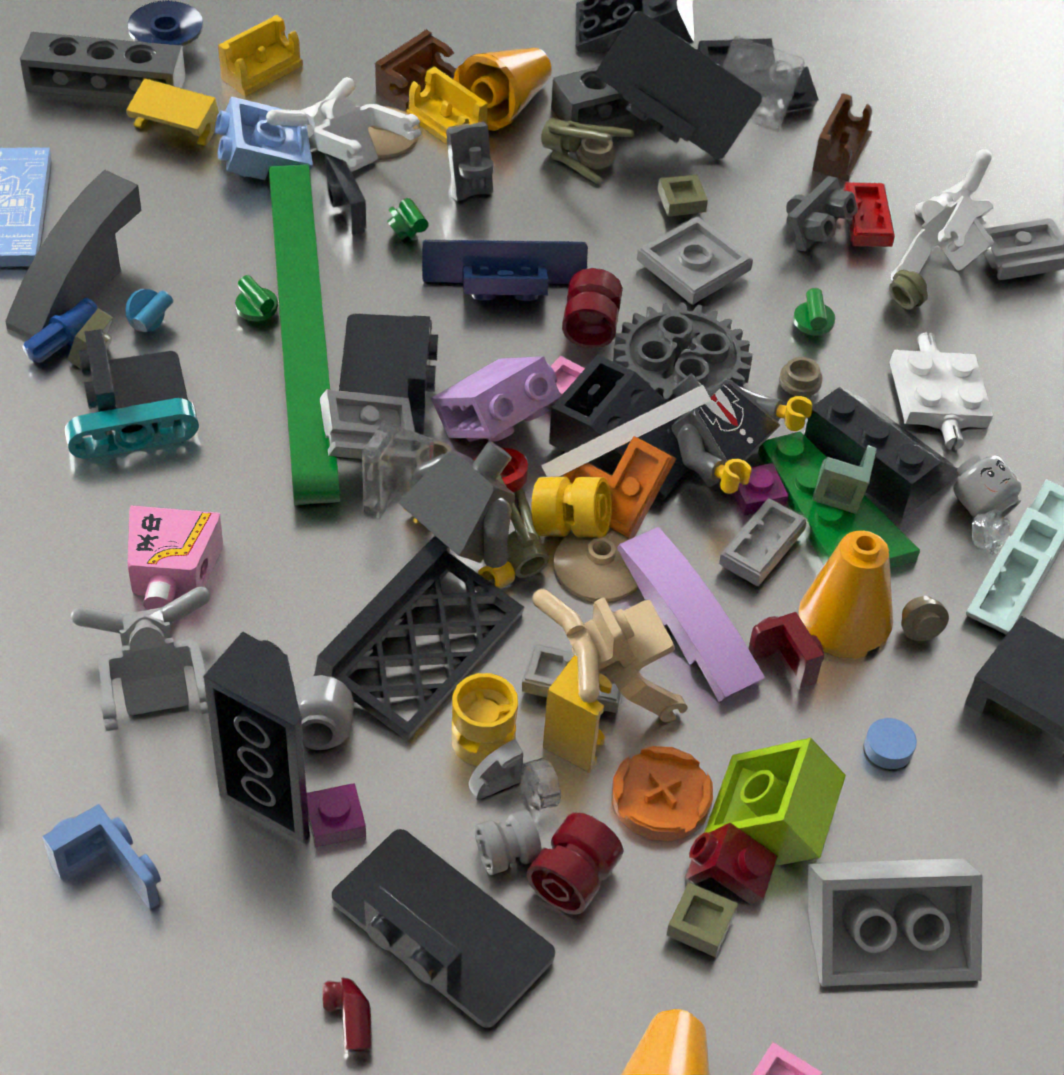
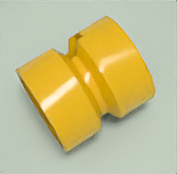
M539 477L533 489L531 502L532 521L536 533L539 536L565 537L572 530L573 534L577 537L602 538L606 536L612 514V497L608 481L604 477H578L572 484L567 477Z
M477 673L466 677L455 688L452 695V747L456 755L468 764L478 767L493 751L516 739L518 694L513 685L505 678L492 673Z

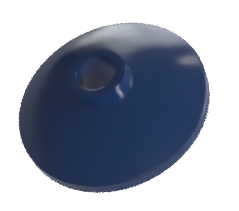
M157 1L143 5L135 10L128 20L129 34L137 42L179 45L183 47L196 40L203 30V19L198 10L178 1Z

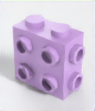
M541 356L498 359L435 395L431 400L449 438H467L469 442L481 438H489V441L495 442L511 435L515 431L513 426L520 421H531L546 414L549 411L547 405L559 399L561 394L556 385L557 378L553 368L546 362L545 357Z

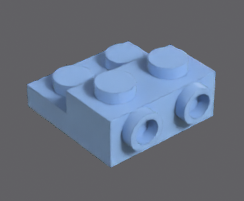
M230 97L226 110H221L218 113L215 124V133L223 135L218 147V159L226 161L228 172L265 180L268 174L269 166L309 164L311 170L313 163L307 125H270L266 119L267 113L270 110L284 109Z

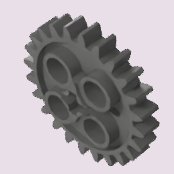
M681 302L678 310H672L667 303H663L662 312L658 313L649 306L647 307L646 317L634 313L632 323L624 322L622 324V332L616 333L612 361L635 371L669 402L677 398L671 390L691 373L705 387L707 392L725 379L732 380L735 384L744 388V383L749 381L753 354L749 353L750 342L742 340L743 330H731L732 320L730 318L719 322L717 321L718 311L714 310L708 315L702 314V305L696 306L693 312L687 311L685 303Z

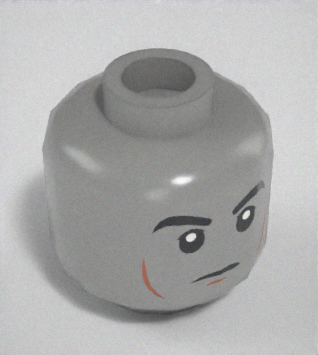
M974 455L956 470L960 477L953 487L954 494L974 519L979 521L989 519L992 523H995L1020 504L1021 500L1018 495L1022 490L1021 482L999 456L994 455L981 459L978 455Z

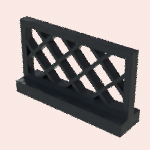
M434 536L317 656L314 676L334 677L343 682L351 691L354 702L408 741L517 621L525 607L450 553V548L438 537ZM450 572L465 583L467 593L442 594L440 581ZM433 589L434 594H428ZM493 603L506 612L501 620L480 621L477 604ZM469 604L471 622L447 623L444 605ZM419 606H436L438 623L413 624L411 611ZM403 620L405 621V625H399ZM474 633L476 647L473 651L451 652L449 634ZM482 633H488V634L483 638ZM440 635L443 653L418 654L415 636ZM407 636L409 654L383 655L382 642L386 637ZM375 650V656H369ZM445 664L447 679L443 683L422 684L420 666ZM454 664H460V665L454 670ZM411 666L414 685L388 686L385 667ZM377 668L380 686L361 687L351 680L349 676L356 669ZM416 696L418 711L409 721H406L391 710L390 698ZM424 696H431V697L425 702Z

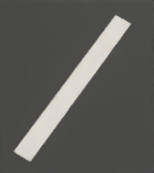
M701 385L541 466L547 477H560L631 441L633 436L639 437L711 401L705 387Z

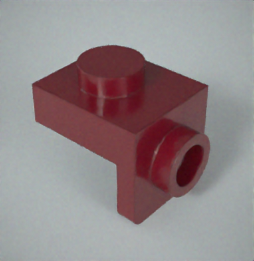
M797 612L781 617H768L753 627L748 649L755 660L777 653L799 689L817 683L821 664L824 660V650L818 637L809 633Z
M728 823L709 833H702L695 840L689 852V857L692 860L686 874V879L696 884L712 877L749 904H754L764 899L778 856L732 823Z

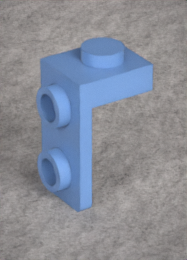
M100 804L75 818H67L59 822L51 832L42 836L49 863L60 879L107 851L146 906L152 909L159 904L156 884L161 882V877L156 866L148 855L137 856L131 847L133 844L132 837L123 821L119 817L111 820Z

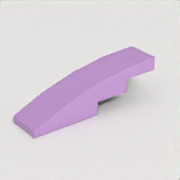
M659 527L617 546L645 600L651 601L664 627L669 626L689 665L698 663L718 702L760 683L765 678L739 632L713 593L684 555Z

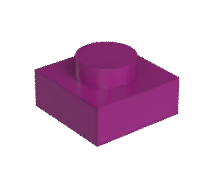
M773 463L751 467L752 471L748 484L742 485L739 483L738 490L734 492L743 516L755 514L768 498L786 507L788 494Z
M355 783L307 793L309 823L315 848L366 837V824Z

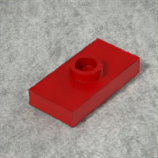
M845 182L844 191L854 193L858 207L857 213L848 220L852 245L893 247L895 234L884 183Z

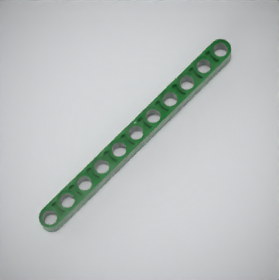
M309 164L269 166L294 506L339 503L340 491L337 457L328 456L330 442L329 438L325 437L320 397L326 389L330 390L310 168Z

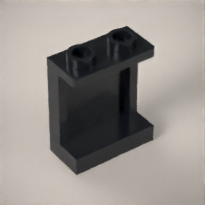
M1021 615L975 675L965 705L982 714L993 700L1064 742V639ZM1063 751V754H1062V756H1061V758H1060V759H1062L1063 761H1064V751Z

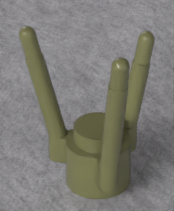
M550 118L543 127L541 143L544 148L553 150L552 159L565 163L596 184H600L602 182L600 176L570 157L568 153L575 152L579 148L582 138L609 142L612 138L611 136L632 137L634 132L630 129L587 125Z
M499 475L497 480L505 485L501 475ZM523 489L515 492L523 520L513 502L510 520L515 531L508 534L507 561L513 566L517 577L527 578L537 574L547 565L549 554L542 544L540 536L534 529L528 500Z

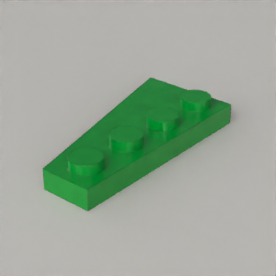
M800 431L767 439L759 447L758 454L763 463L774 464L788 494L787 504L790 509L808 519L804 533L823 565L826 564L841 540L847 534L854 531L874 533L886 542L889 549L890 569L917 562L920 549L865 495L856 514L812 501L822 462L827 457Z

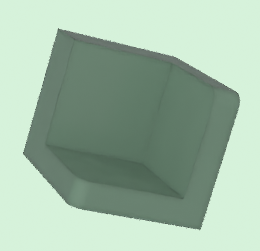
M867 446L860 466L829 457L824 459L812 501L856 514L869 484L877 448Z

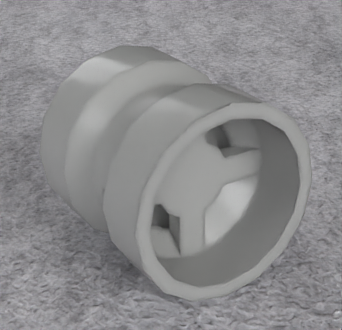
M526 809L511 813L506 821V825L503 822L496 823L492 820L475 825L478 851L484 867L490 875L506 871L509 865L514 863L516 859L524 864L534 862L542 851L536 824Z

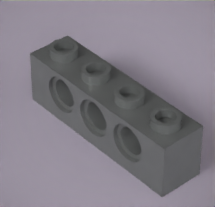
M31 32L20 57L25 91L132 101L144 78L182 88L185 80L183 49L179 45Z
M598 67L553 77L551 109L560 120L587 125L608 126L638 118L626 109L629 102L622 98L623 95L597 77L596 71Z

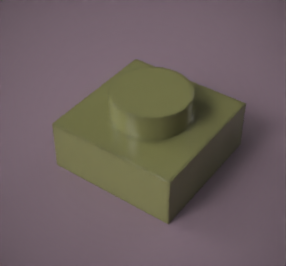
M697 174L659 178L658 192L668 217L706 212L708 199Z
M98 308L75 336L68 361L81 368L79 351L87 350L85 331L102 329L107 350L112 341L108 331L113 317Z
M688 883L668 924L666 935L716 957L736 914L738 903Z

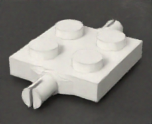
M927 332L917 338L920 351L894 350L889 361L905 424L928 425L940 429L944 436L946 448L951 450L953 446V450H957L964 445L960 429L965 427L988 428L993 418V413L975 354L942 353L937 349L934 334L929 333L928 336Z

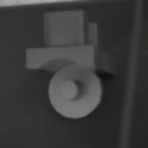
M484 122L449 127L446 130L453 198L456 201H460L476 194L494 193L492 178L494 162L490 156L488 125Z
M828 176L808 196L795 195L787 202L786 212L788 215L786 222L790 227H793L796 233V241L794 243L796 250L806 251L816 241L828 242L835 235L837 228L835 222L839 218L850 220L857 213L858 207L854 193L842 191L837 177Z

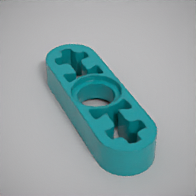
M174 398L77 416L67 423L65 435L69 452L73 456L81 459H91L189 440L198 432L199 422L195 407L190 401ZM156 422H157L158 426H153V425H152V423H156ZM131 424L143 425V428L137 432L124 433L121 431L124 427Z

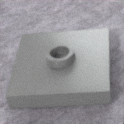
M698 216L644 245L637 252V261L692 305L751 271L753 264L751 257Z

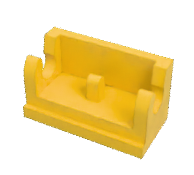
M275 15L219 44L221 79L246 97L302 67L303 60L300 58V42L296 31L289 33L287 39L284 19Z
M436 67L426 72V86L421 93V87L418 83L414 81L411 84L409 90V109L406 110V113L414 114L420 121L419 126L446 145V130L449 127L465 123L470 125L484 122L487 124L488 103Z
M145 78L126 109L128 117L136 119L134 127L143 128L148 120L191 131L192 135L199 136L197 144L203 146L208 144L215 132L216 119L219 113L215 97Z
M575 655L548 689L543 748L590 773L597 763V757L595 756L596 744L604 745L605 736L599 729L600 716L603 713L604 705L598 700L592 703L581 700L578 687V658ZM599 673V690L610 694L612 689L610 680Z

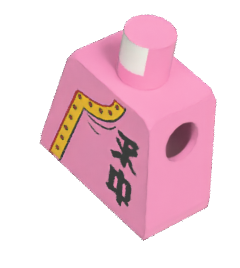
M131 505L129 510L128 571L132 592L136 595L145 596L144 607L147 610L160 608L174 601V598H179L196 587L205 588L223 548L220 513Z

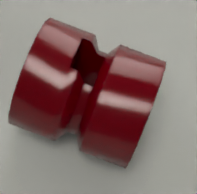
M589 268L574 274L570 280L567 304L565 305L562 321V331L571 343L582 348L595 349L610 344L615 338L623 287L620 280L613 273L604 269Z
M573 812L565 818L553 834L550 842L552 849L543 848L528 868L527 878L536 894L546 903L565 913L578 915L585 911L599 891L600 881L607 879L623 856L624 849L618 836L605 823L588 814Z

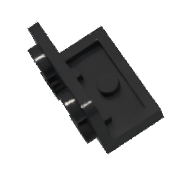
M102 329L84 332L87 350L79 351L83 377L92 376L93 381L84 382L89 409L98 408V411L101 412L174 398L188 400L179 355L175 351L108 360ZM131 424V425H128V426H126V427H124V428L135 427V426H141V425H140V424Z

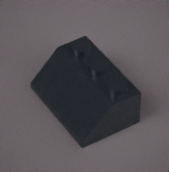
M838 387L812 407L811 416L807 419L804 436L826 457L860 466L867 446L877 448L869 484L865 492L901 519H904L959 476L956 472L958 467L859 395Z

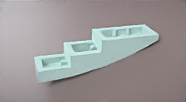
M1047 479L1045 480L1031 507L1027 508L1014 533L1006 540L967 609V616L1006 635L1021 617L1064 546V487Z

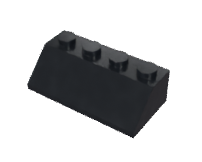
M242 631L203 676L219 796L305 843L310 836L302 724L288 656L276 644L268 640L260 641Z

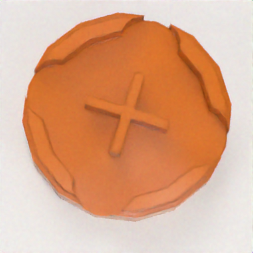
M651 746L641 749V753L634 755L632 758L629 755L620 763L613 777L612 805L619 820L633 833L655 841H675L692 835L704 825L713 803V782L708 772L706 776L704 770L699 767L700 762L691 754L674 747Z

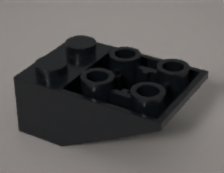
M582 0L577 2L576 48L578 51L608 52L633 13L637 11L645 13L688 44L694 43L692 0Z
M597 354L551 407L549 444L569 452L667 403V401L635 371ZM681 416L637 437L677 458L656 496L663 500L666 499L689 469L683 464L678 440L672 432V425ZM630 441L588 463L613 475Z

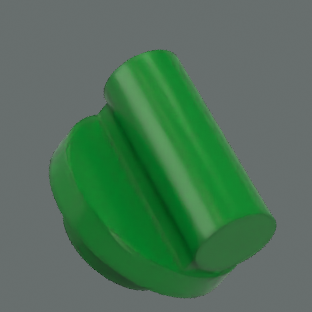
M410 198L403 199L397 209L394 206L388 209L393 217L387 222L401 240L409 236L414 242L418 239L416 234L424 232L429 226L425 216Z
M245 275L239 279L237 286L241 293L235 300L237 313L242 318L250 321H262L272 317L278 309L277 296L271 290L260 287L250 275Z
M811 288L806 292L807 302L800 304L795 309L793 321L795 326L804 333L823 335L833 329L836 316L833 310L824 304L822 290Z

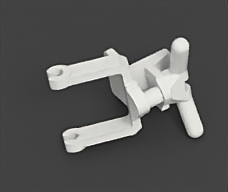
M349 77L342 79L323 101L303 110H270L266 115L267 122L273 126L311 125L314 133L309 138L310 149L318 148V151L346 161L351 172L376 161L378 158L368 127L377 126L402 135L408 140L415 139L421 135L420 129H413L414 126L420 123L414 114L406 115L378 104H366L362 107H355L352 101L347 99L355 89V82Z
M982 149L976 153L964 180L951 189L941 192L938 197H932L916 205L915 213L918 217L924 219L925 223L922 225L924 229L914 238L899 266L892 271V282L893 276L899 270L914 271L919 274L931 251L937 245L943 250L953 266L960 271L994 244L992 238L983 227L987 223L983 217L994 206L989 200L973 201L970 197L978 189L991 162L992 155L988 150Z

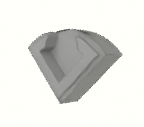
M516 739L493 751L473 772L469 781V788L476 800L521 782L524 752Z

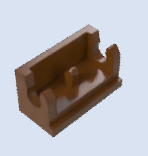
M427 29L375 62V94L404 111L408 110L411 84L414 81L418 83L421 87V93L425 89V77L429 69L436 67L454 80L456 68L450 63L445 62L440 55L441 53L445 57H450L454 54V51L449 45L432 36V32Z
M844 93L841 94L818 137L812 171L849 182L872 135V131L869 130L872 108L869 104L865 106L862 112L863 116L856 117L850 111L853 105L852 96Z

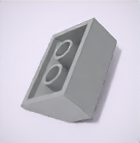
M964 858L808 863V917L821 986L982 981L983 875Z

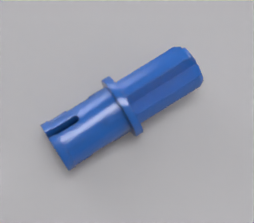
M84 298L61 316L55 315L51 317L47 327L24 342L23 350L27 354L28 359L32 362H43L63 346H72L75 336L96 312L98 306L91 299Z

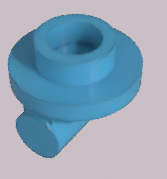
M150 289L135 291L126 303L125 312L129 324L134 329L142 332L155 330L161 325L165 311L173 304V298L162 290L159 293Z

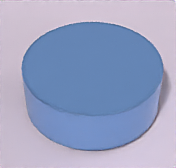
M882 718L875 721L869 727L864 742V749L868 758L876 765L887 769H898L911 761L917 745V739L912 728L905 722L894 718Z

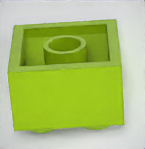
M812 738L734 754L730 759L704 832L709 833L728 823H732L777 855L775 864L778 865L820 858L846 775Z

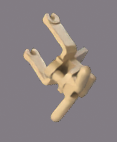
M540 589L534 593V605L563 628L572 646V652L578 658V687L581 700L592 703L598 699L600 693L599 673H601L610 680L611 684H616L619 692L627 700L658 715L663 722H672L676 719L672 711L674 709H678L680 713L687 711L688 707L680 694H673L645 679L639 671L644 666L675 650V646L650 600H644L624 611L619 609L612 612L603 597L594 602L593 619L583 624L579 614L548 590Z

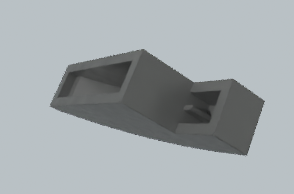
M104 170L79 194L52 228L35 255L5 321L6 328L30 339L49 325L51 317L55 315L61 316L84 298L91 299L121 272L115 234L142 211L137 184Z

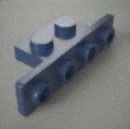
M424 240L422 242V280L424 282H463L464 294H472V297L478 300H492L497 298V295H513L515 299L523 301L536 300L538 295H548V283L569 284L574 274L587 269L588 246L586 242Z

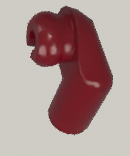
M341 977V982H325L322 985L323 1008L327 1011L343 1010L344 1051L362 1052L372 1050L371 1007L366 996L352 979Z

